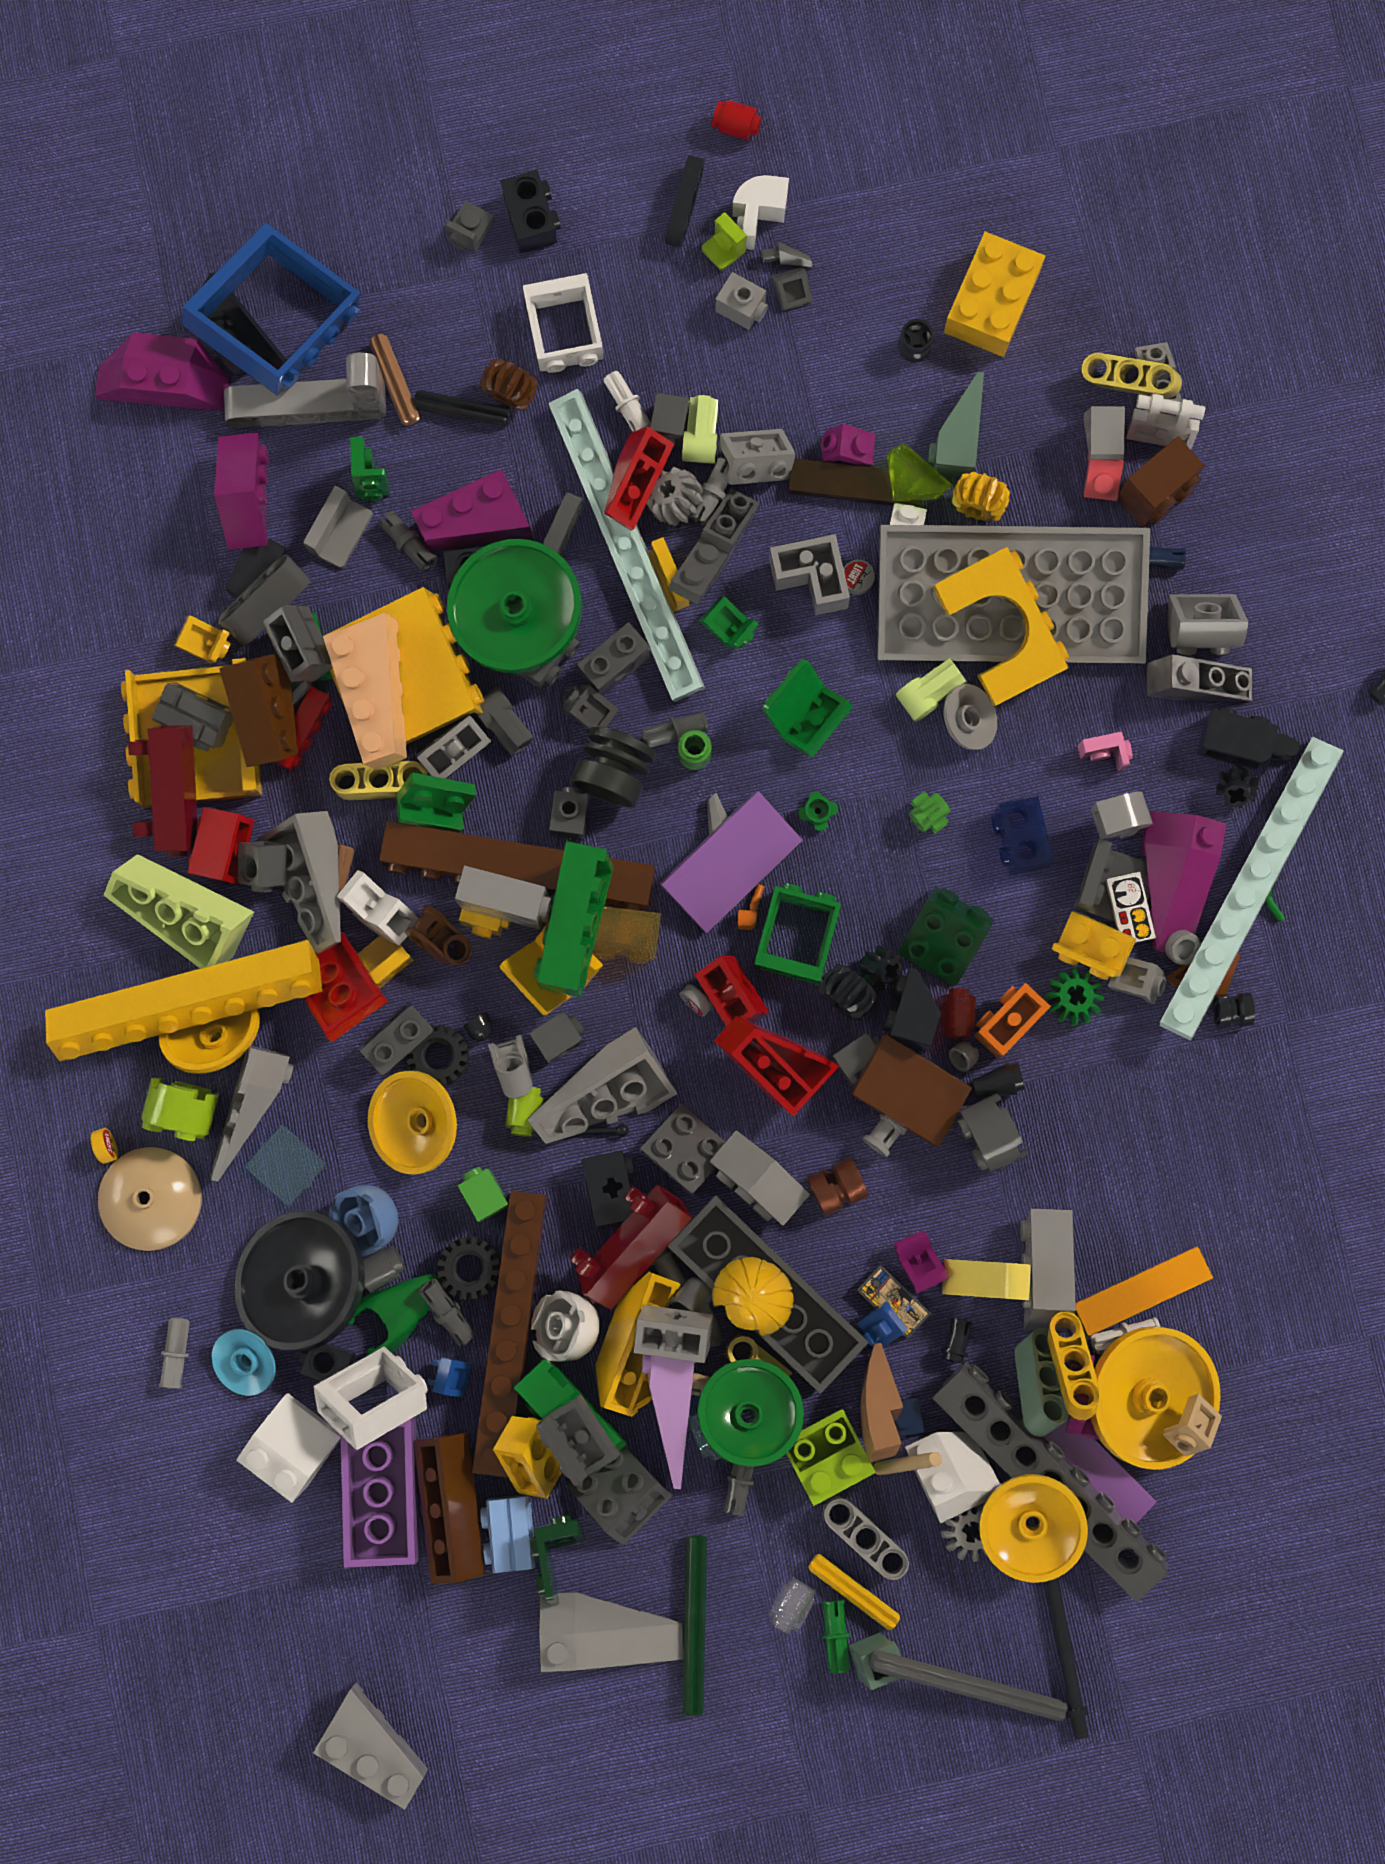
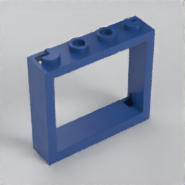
M265 223L182 307V326L275 395H278L285 387L291 388L296 383L300 371L306 365L310 367L315 363L320 355V350L326 344L330 346L335 342L340 334V329L346 322L351 324L360 313L358 306L361 293L268 223ZM268 255L338 306L279 370L207 318Z

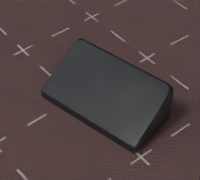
M268 538V546L244 548L227 583L226 591L228 594L238 598L266 569L284 555L286 547Z

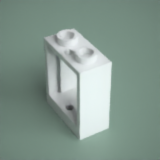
M587 273L523 285L540 372L556 373L564 370L567 366L577 364L580 366H591L596 364L598 360L604 359ZM583 300L592 344L544 353L536 309Z
M386 1347L380 1348L313 1386L318 1413L356 1450L427 1409L425 1393H427L428 1389L424 1379L419 1374L414 1375L406 1367L403 1359L400 1356H394ZM385 1380L399 1393L362 1415L349 1403L350 1400Z

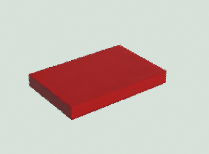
M343 932L341 933V942L322 953H316L320 964L322 992L303 998L325 1036L331 1042L388 1002L352 943Z

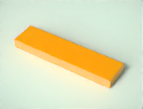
M1196 1246L1076 1302L1075 1312L1086 1336H1091L1213 1279V1276L1199 1247Z

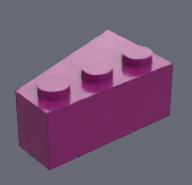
M258 432L218 437L214 497L228 550L268 546L266 508L268 473L266 465H269V454L267 446L261 445Z

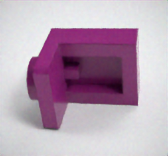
M844 423L825 431L821 442L823 450L822 462L832 463L840 460L856 466H872L875 433Z
M924 1230L894 1244L901 1266L917 1293L948 1279L946 1270L934 1252L928 1235Z

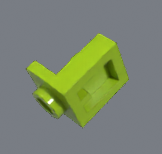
M724 212L715 220V235L702 245V252L720 271H724L746 252L747 235Z

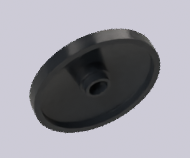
M294 1211L272 1219L250 1239L237 1266L234 1293L237 1310L244 1325L250 1332L264 1340L266 1345L284 1351H309L330 1342L349 1324L361 1301L365 1281L362 1253L350 1231L343 1224L329 1216L312 1211Z

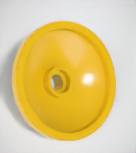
M255 1009L237 1016H229L210 1021L207 1024H199L177 1030L173 1033L159 1035L161 1051L171 1065L184 1072L200 1074L222 1069L239 1059L253 1043L259 1029V1011Z
M403 1071L386 1078L375 1090L368 1109V1130L376 1152L388 1166L404 1174L416 1175L437 1168L448 1157L456 1138L457 1119L449 1094L435 1078L420 1071Z
M1036 1474L1011 1478L999 1485L990 1494L983 1506L980 1517V1537L983 1548L991 1562L1000 1571L1014 1579L1032 1583L1056 1579L1068 1572L1078 1562L1085 1549L1088 1525L1084 1509L1077 1496L1066 1485L1053 1478ZM1029 1517H1036L1039 1523L1035 1527H1030L1026 1524V1520Z

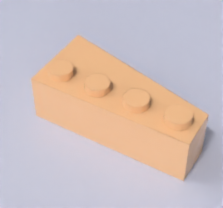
M387 613L323 636L364 765L374 769H379L407 758L405 721L401 705L403 691L399 675L400 649L397 645L398 620Z

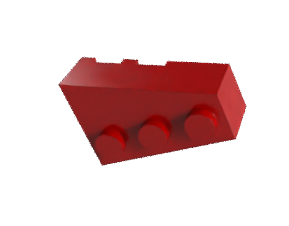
M736 1016L714 1040L723 1052L775 1104L793 1117L839 1067L838 1064L823 1054L739 1016Z

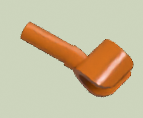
M756 885L749 910H739L738 929L752 930L755 928L758 905L765 888L763 885Z

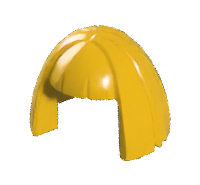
M755 1257L736 1259L728 1263L715 1280V1287L712 1293L713 1306H725L728 1319L736 1327L744 1330L757 1329L763 1337L778 1331L787 1322L791 1309H793L792 1287L786 1275L774 1264Z

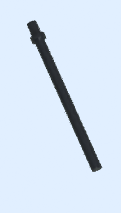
M1033 1517L1034 1526H1037L1039 1520L1038 1518ZM1058 1577L1046 1581L1045 1584L1069 1705L1066 1712L1067 1718H1071L1075 1739H1084L1089 1737L1085 1718L1088 1715L1087 1706H1083Z

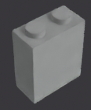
M464 865L455 900L461 909L541 930L543 922H549L552 902L546 887Z

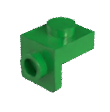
M719 596L699 620L725 647L735 649L746 646L754 637L753 631L758 626L754 619H747L725 596Z

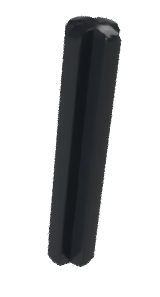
M417 390L414 397V405L418 410L500 426H507L510 421L511 411L506 406L424 390Z

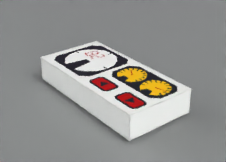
M1140 872L1106 879L1105 882L1117 930L1136 938L1135 943L1156 938Z

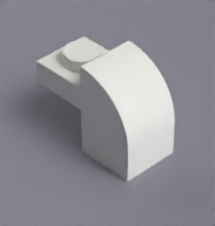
M768 175L757 176L747 180L737 190L733 200V217H738L737 225L747 235L746 249L754 250L758 220L784 223L789 178Z
M359 870L336 896L353 912L352 915L385 940L398 946L407 937L405 930L408 927H413L419 919L399 899L386 894L364 872Z

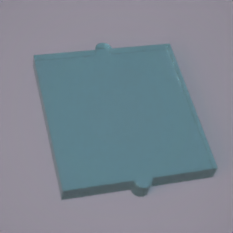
M282 1124L267 1142L260 1143L259 1151L244 1167L289 1207L306 1188L310 1189L312 1187L311 1182L324 1169L327 1163Z

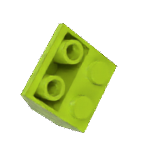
M843 1409L801 1430L796 1443L786 1453L813 1506L876 1473L871 1462L869 1463L867 1454Z

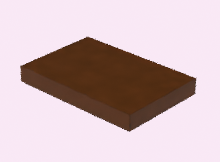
M886 1034L880 1039L850 1095L934 1147H940L972 1087Z

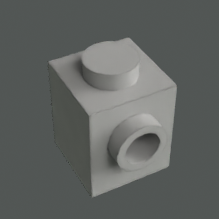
M734 272L730 274L716 297L715 312L750 330L755 321L760 322L768 309L766 290Z

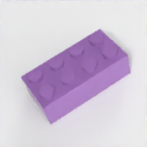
M416 1417L409 1419L358 1450L341 1436L344 1568L412 1565L420 1560L418 1476L414 1448Z

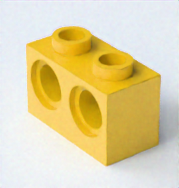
M512 1416L494 1446L493 1451L519 1494L547 1499L562 1473L559 1462L550 1448L546 1447L540 1439L536 1425L541 1420L534 1417Z

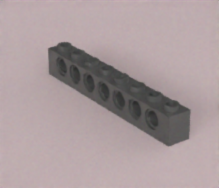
M965 1361L936 1389L932 1399L1011 1478L1028 1474L1044 1476L1048 1472L1058 1474L1062 1480L1061 1483L1066 1485L1077 1498L1083 1499L1087 1504L1084 1512L1087 1519L1088 1536L1084 1550L1138 1602L1167 1575L1168 1562L1166 1560L1168 1558L1165 1552L1155 1543L1150 1545L1141 1536L1142 1532L1139 1526L1129 1517L1124 1519L1115 1510L1116 1505L1113 1500L1104 1492L1098 1493L1089 1484L1090 1479L1087 1474L1077 1466L1073 1468L1064 1459L1065 1455L1057 1444L1053 1441L1047 1442L1043 1437L1031 1434L1024 1425L1023 1417L1013 1408L1012 1400L1003 1391L999 1390L997 1392L988 1383L987 1375L976 1365L971 1367ZM971 1396L982 1398L985 1402V1407L974 1408L970 1405L968 1398ZM997 1421L1005 1422L1009 1425L1011 1431L1005 1434L999 1433L995 1430L993 1423ZM1030 1447L1035 1451L1036 1457L1031 1459L1024 1458L1018 1449ZM1105 1523L1112 1528L1113 1532L1101 1534L1095 1529V1525ZM1124 1549H1131L1139 1557L1134 1560H1128L1120 1552Z

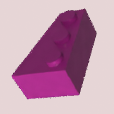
M502 469L411 510L415 524L431 552L471 547L470 545L488 542L492 544L508 539H533L530 526Z

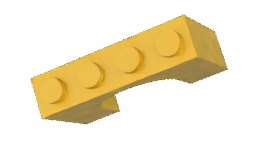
M1004 547L931 585L946 615H951L987 596L1005 598L1012 602L1021 612L1025 623V636L1018 651L1009 659L977 675L991 704L994 706L1066 670L1068 666L1065 661L1069 659L1061 641L1055 642L1050 630L1054 629V625L1046 611L1040 612L1035 600L1039 599L1034 585L1030 580L1025 582L1020 572L1024 566L1015 550L1010 552L1008 547Z

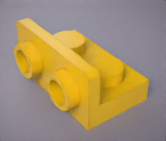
M1072 911L1059 942L1054 943L1051 950L1060 953L1058 959L1073 966H1077L1078 962L1091 967L1089 970L1090 974L1108 980L1109 976H1121L1136 938L1076 911Z

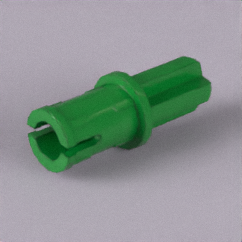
M844 1600L822 1602L825 1634L822 1635V1639H826L828 1669L832 1674L846 1673L850 1669L847 1637H850V1633H846Z

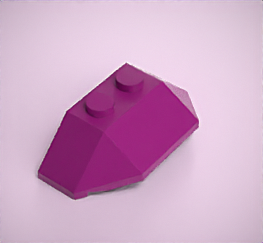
M132 333L99 365L95 398L225 411L224 390L229 387L230 379L199 339Z

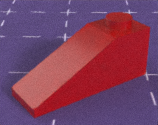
M648 426L630 433L616 463L604 511L605 515L630 531L634 530L674 443Z

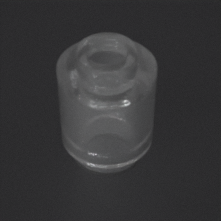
M791 1577L788 1584H783L768 1612L773 1618L771 1624L786 1634H790L792 1629L799 1632L815 1602L812 1598L816 1591L805 1583Z

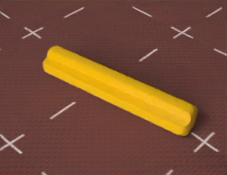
M817 1554L811 1560L808 1568L813 1574L888 1631L895 1628L900 1620V1615L821 1554Z

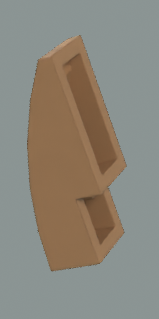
M881 1343L874 1344L868 1357L860 1396L862 1436L869 1463L896 1456L902 1444L894 1420L898 1419L904 1407Z

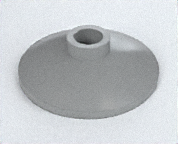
M962 684L949 692L944 704V720L951 737L957 744L968 750H980L987 747L993 741L997 731L996 710L987 694L981 688L972 684Z

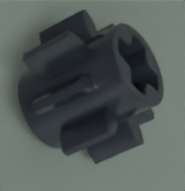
M1233 765L1227 773L1220 772L1216 795H1224L1225 806L1231 805L1243 808V805L1248 801H1256L1259 778H1251V768L1245 769Z
M877 946L876 952L867 951L859 966L862 974L865 975L863 977L865 981L872 985V987L884 991L886 984L895 985L902 971L901 964L897 961L900 955L882 946Z

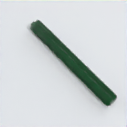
M689 1535L686 1538L682 1711L688 1716H698L704 1712L707 1538L703 1535Z

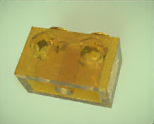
M604 907L593 950L594 956L603 960H614L615 956L629 957L628 961L638 964H647L649 960H656L661 913Z

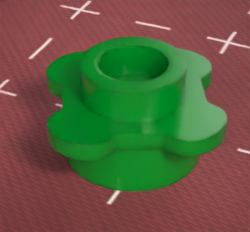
M815 791L810 793L805 807L799 809L798 816L802 821L807 820L813 824L815 830L824 831L828 826L827 822L831 816L837 814L838 806L835 802H830L827 798L823 797L820 792ZM815 809H821V813L816 814Z

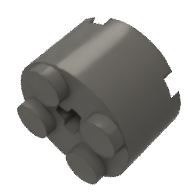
M998 1093L961 1110V1117L956 1119L963 1137L966 1139L972 1138L976 1149L972 1150L971 1153L979 1169L982 1171L988 1169L990 1174L1028 1156L1027 1150H1019L1017 1147L1023 1141L1007 1108L996 1105V1102L1002 1100Z

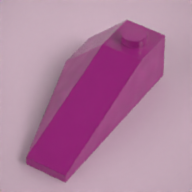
M1149 811L1153 826L1144 828L1141 846L1142 855L1146 856L1148 876H1145L1146 887L1150 889L1151 909L1149 912L1156 937L1152 939L1153 951L1166 954V941L1176 931L1187 930L1195 935L1221 857L1227 823L1198 815Z

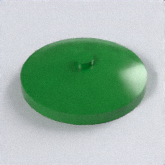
M526 539L502 540L478 550L460 567L448 593V621L458 644L478 664L502 673L529 672L549 664L559 657L570 645L577 633L582 617V593L572 569L553 549L536 541Z

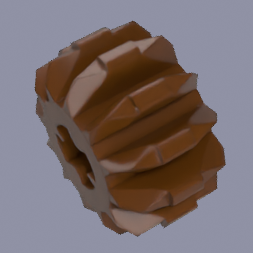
M493 359L482 373L483 377L480 385L483 392L507 407L510 406L516 410L527 409L529 403L533 401L536 395L535 391L538 385L535 377L510 361Z

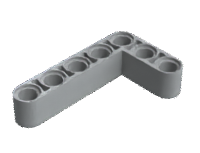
M352 353L346 356L347 379L296 382L291 388L285 387L278 395H275L262 384L226 388L224 390L225 424L235 428L380 419L386 416L385 382L377 359L373 354Z

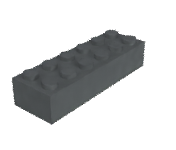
M717 1196L667 1246L712 1290L715 1287L714 1283L720 1271L728 1263L736 1259L755 1257L777 1266L790 1281L791 1292L794 1298L793 1309H791V1314L783 1327L762 1338L820 1394L869 1343Z

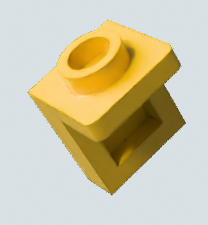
M189 615L174 646L211 664L215 663L218 658L223 660L231 644L227 640L230 632L224 629L219 630Z

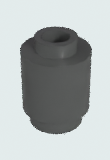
M394 1245L388 1248L383 1247L377 1252L363 1257L365 1268L364 1289L367 1288L372 1293L400 1277V1272L406 1269Z

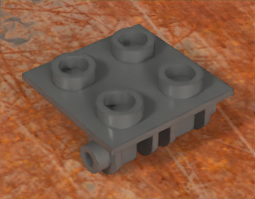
M681 1104L645 1142L640 1150L645 1154V1157H649L656 1163L662 1172L665 1171L669 1178H673L682 1186L685 1192L687 1191L692 1195L716 1168L709 1161L726 1142Z

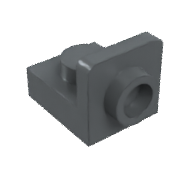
M464 201L453 222L447 220L444 225L448 241L460 250L467 248L476 253L494 222V216Z
M585 684L571 687L564 695L562 700L564 704L560 709L564 714L571 715L588 730L591 727L606 728L619 711L616 706L590 685Z

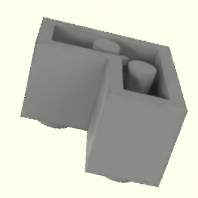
M836 534L770 547L769 563L776 591L808 584L815 616L848 609L850 596Z
M737 1130L709 1161L719 1170L716 1177L729 1189L736 1185L738 1188L734 1192L749 1205L754 1201L756 1204L752 1209L767 1222L773 1217L784 1226L810 1195L776 1160Z

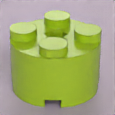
M151 1078L141 1120H143L142 1128L154 1132H162L163 1129L174 1130V1137L188 1141H195V1138L205 1139V1136L210 1133L219 1093H211L212 1090L180 1081H175L170 1086L164 1084V1078Z

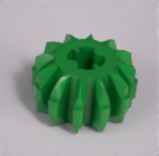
M1078 968L1071 970L1070 977L1062 970L1058 973L1060 982L1053 979L1049 981V987L1055 992L1046 993L1045 999L1055 1001V1004L1051 1005L1048 1012L1053 1013L1059 1009L1061 1012L1057 1017L1059 1023H1062L1068 1015L1070 1026L1075 1027L1078 1024L1079 1018L1084 1024H1087L1091 1021L1089 1013L1094 1015L1100 1013L1101 1009L1094 1003L1102 1002L1104 995L1094 994V991L1101 987V983L1098 981L1090 985L1088 981L1091 979L1092 974L1086 972L1082 979H1080ZM1074 990L1078 991V999L1082 1001L1081 1004L1079 1001L1074 1005L1069 1002L1071 996L1067 991L1069 993H1072Z

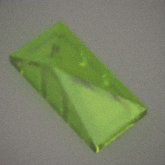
M906 443L900 444L887 454L893 501L937 499L952 488L953 485Z

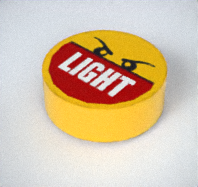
M107 1128L92 1132L90 1137L91 1146L98 1161L106 1164L117 1160L118 1149L111 1132Z

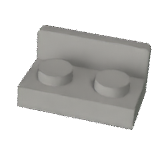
M783 429L721 433L719 445L729 463L727 481L730 485L781 481L790 478L796 453Z

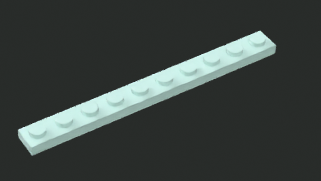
M576 389L548 404L672 701L676 702L705 687L637 524L634 530L630 531L604 514L614 469L583 395Z
M1315 737L1311 738L1165 1011L1159 1026L1190 1041L1192 1040L1340 761L1344 750Z

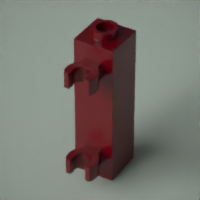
M160 725L148 728V739L128 741L129 755H149L153 820L134 822L133 836H154V851H167V856L170 857L186 856L187 851L194 847L198 821L193 726Z
M658 1184L647 1196L632 1186L624 1198L631 1202L629 1207L633 1212L593 1258L580 1248L570 1257V1260L577 1264L575 1270L579 1273L577 1278L583 1288L581 1293L593 1305L600 1303L612 1310L692 1219L682 1200Z

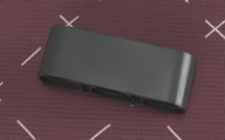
M283 555L224 610L218 618V622L226 631L230 632L229 634L241 646H244L265 629L263 621L280 607L289 605L304 591L310 583V578L288 555Z

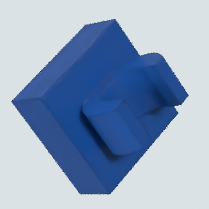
M887 1301L864 1315L857 1322L864 1332V1338L871 1346L881 1343L882 1347H885L903 1335L908 1329Z
M441 1357V1360H432L431 1365L439 1367L436 1379H427V1383L434 1387L433 1392L464 1398L472 1363Z

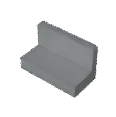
M334 486L303 544L308 553L343 569L372 519L373 513L370 509L350 500L347 491Z

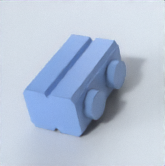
M523 1494L488 1498L486 1500L487 1507H481L482 1529L489 1528L490 1543H484L485 1564H492V1573L535 1569L537 1563L536 1560H533L530 1546V1538H534L531 1497Z

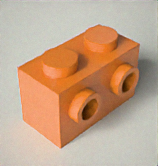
M1027 983L1023 984L1018 990L1012 986L999 999L1003 1006L995 1014L989 1010L975 1024L980 1030L974 1037L998 1060L1051 1007Z

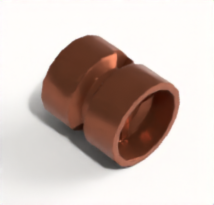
M851 1157L833 1164L832 1171L830 1172L822 1169L806 1177L824 1217L842 1210L843 1203L845 1202L852 1205L869 1197L863 1179Z

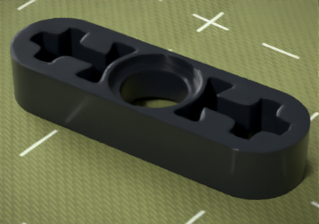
M690 155L687 157L666 233V245L678 248L683 247L705 165V159Z

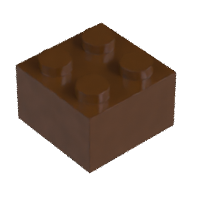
M1176 437L1127 479L1117 501L1142 528L1151 521L1156 525L1169 514V509L1176 501L1181 504L1194 493L1195 490L1193 488L1200 483L1201 478L1199 475L1205 465L1179 437Z

